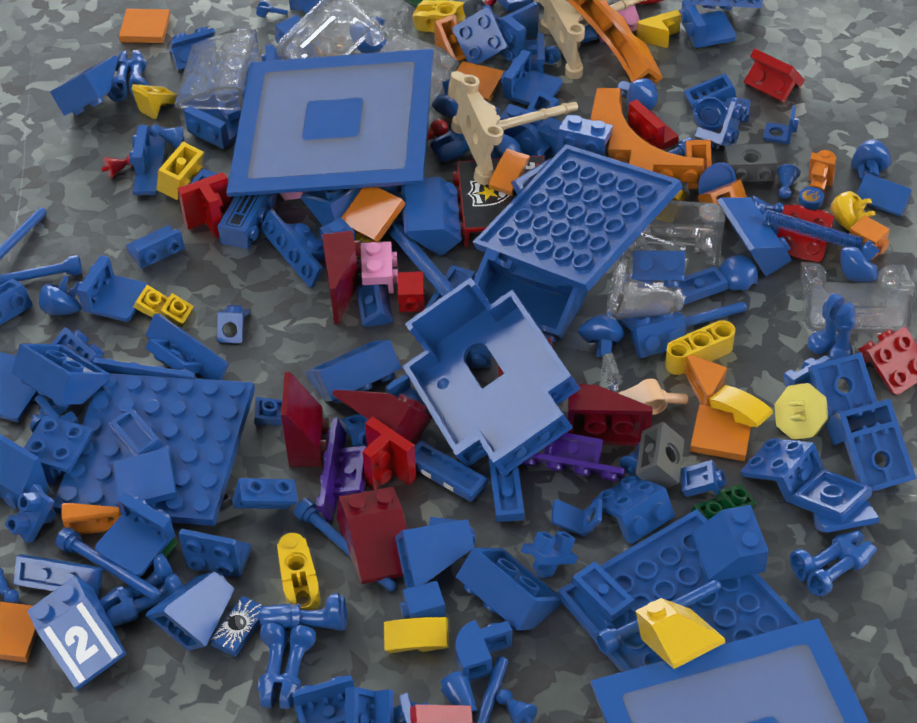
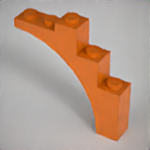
M566 0L607 43L632 82L648 78L656 85L663 78L646 43L632 34L624 17L612 9L607 0Z
M597 88L590 120L603 121L605 124L613 125L612 134L606 145H609V158L666 175L681 182L699 183V179L705 171L703 158L684 157L665 152L650 145L628 126L622 114L623 105L620 88Z

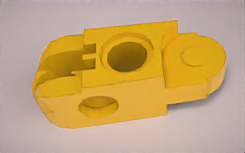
M423 0L418 4L413 13V25L418 31L434 32V22L452 14L456 15L458 23L465 20L463 10L465 2Z
M297 533L285 534L277 544L285 603L295 605L298 604L299 598L307 597L309 600L307 603L301 604V610H317L320 605L319 585L306 539Z

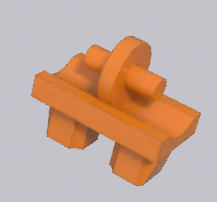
M822 150L818 153L812 152L810 157V187L819 188L823 193L826 185L832 186L834 182L836 156L833 152L829 150Z

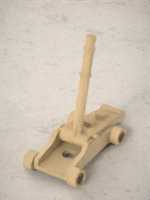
M534 0L544 7V18L540 21L541 32L548 35L552 34L567 61L565 75L570 79L581 78L583 76V64L578 49L585 37V26L589 25L588 21L566 0ZM620 0L610 5V7L619 12L647 0Z
M459 71L451 73L447 95L455 99L458 104L457 115L452 119L451 129L458 134H464L478 165L474 172V180L482 185H488L494 173L490 155L494 148L493 145L501 143L503 130L539 120H547V118L562 114L567 115L578 110V104L574 101L500 120V116L496 114L495 106L486 102L478 92L480 81L476 76L464 75Z

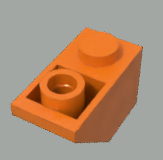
M741 179L697 195L705 219L725 214L717 201L718 199L747 198Z

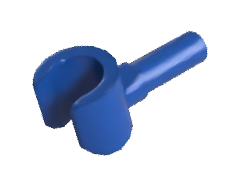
M265 0L260 1L256 8V14L263 18L266 17L268 12L283 15L288 13V10L275 8Z

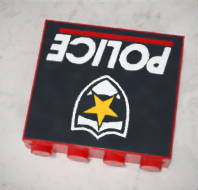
M531 156L524 173L543 163L544 156ZM491 159L494 171L500 159ZM475 160L457 161V171H453V184L458 186L457 199L458 203L460 202V205H458L459 220L462 219L460 230L461 237H464L465 247H468V240H470L469 232H483L517 196L515 190L511 196L489 189V184L482 185L474 180V172L478 166Z

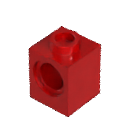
M398 272L399 312H421L425 309L423 272Z

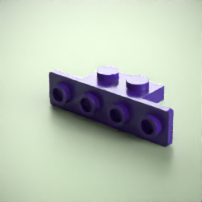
M339 418L332 419L331 429L327 433L329 443L327 451L324 452V473L320 475L321 492L316 499L317 509L319 512H322L327 522L333 521L336 499H339V496L364 492L365 485L362 451L367 447L345 448L346 432Z
M570 433L563 434L547 445L544 454L536 453L521 463L527 466H536V463L547 464L546 468L554 471H563V467L574 469L575 474L590 476V473L602 474L601 478L609 481H618V477L624 478L626 473L624 468L599 464L603 439Z

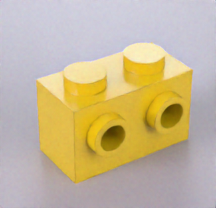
M182 142L158 170L156 190L178 200L177 188L190 184L193 177L197 176L204 168L202 166L204 152Z

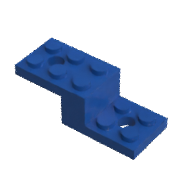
M862 352L808 367L813 386L827 399L828 420L826 426L832 445L845 443L857 482L872 487L873 492L917 479L891 399L877 402ZM839 379L847 381L849 385L847 393H843L838 389L837 382ZM877 452L882 453L886 458V465L884 467H879L874 461Z

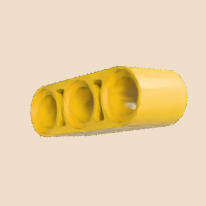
M717 321L669 342L666 351V370L674 375L684 374L686 358L689 355H694L710 362L728 355L733 350L734 325L728 321Z

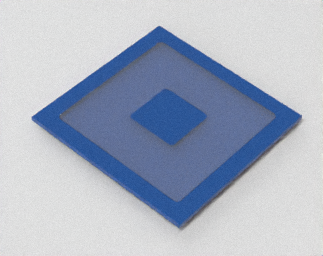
M420 49L250 62L227 187V196L423 184L434 50Z
M819 618L722 644L675 669L665 661H660L591 680L590 683L606 723H869Z

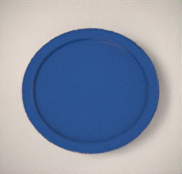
M724 162L709 166L699 179V195L735 181L734 169Z

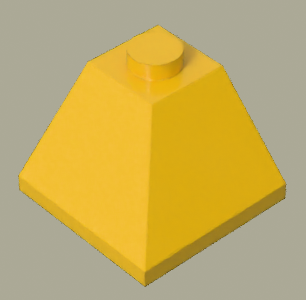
M660 598L636 610L641 639L673 669L725 643V638L690 608Z

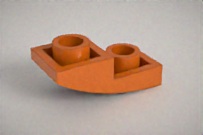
M506 149L491 177L489 189L512 196L514 188L511 181L523 175L530 156Z

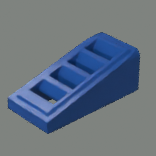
M726 73L683 91L692 109L704 97H715L722 102H726L727 98H737L735 87ZM697 95L699 99L695 100L693 96Z

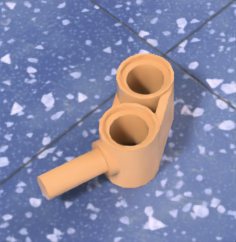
M656 379L643 380L638 385L619 392L621 395L651 406L653 408L652 415L664 411L668 405L667 403L685 405L688 402L687 394L667 393L661 389Z

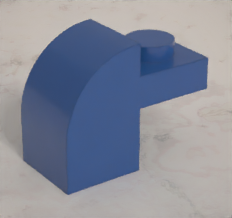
M473 620L462 627L455 643L458 671H462L463 675L468 677L469 682L490 676L492 674V657L490 653L512 646V628L509 621L491 623L485 628L479 629L477 621Z

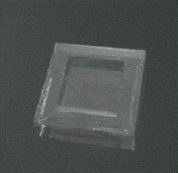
M613 353L603 354L601 372L606 387L611 391L618 390L619 370Z

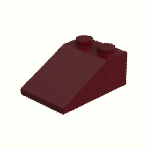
M353 231L322 234L334 324H340L359 284L358 273H362L361 258H356V256L361 255L359 240L354 241Z
M285 372L281 419L289 467H322L324 452L328 449V441L324 439V434H327L329 430V418H324L323 407L291 372Z
M578 384L580 390L568 398L567 419L573 428L567 433L603 439V445L638 446V443L641 441L642 431L651 427L653 408L598 385Z
M334 390L332 393L336 398L367 419L373 416L414 444L418 442L432 419V415L425 411L426 405L404 394H400L397 397L390 393Z
M394 487L339 496L336 519L347 543L360 583L366 584L381 581L384 578L402 577L403 572L395 536L402 530H407L402 506Z

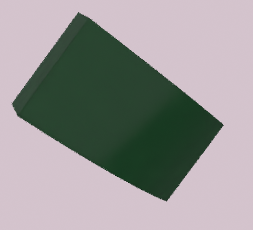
M742 484L719 490L715 499L694 505L691 512L698 509L709 520L724 509L751 505L752 509H754L758 503Z

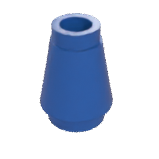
M456 671L445 676L440 681L442 686L441 692L451 705L471 706L472 716L477 714L478 709L468 677L464 676L462 671Z

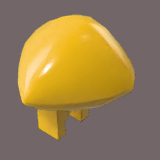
M852 191L839 194L831 203L830 210L832 215H834V219L848 231L864 215L869 218L875 216V211H864L865 206L872 203L871 199L862 200L860 196Z

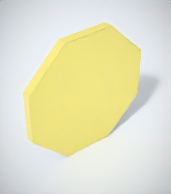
M810 383L788 386L774 404L776 426L792 440L814 438L828 420L827 399Z

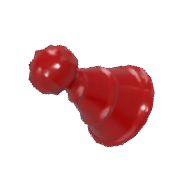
M129 155L126 159L103 157L104 167L101 168V171H106L110 178L113 179L126 165H130Z

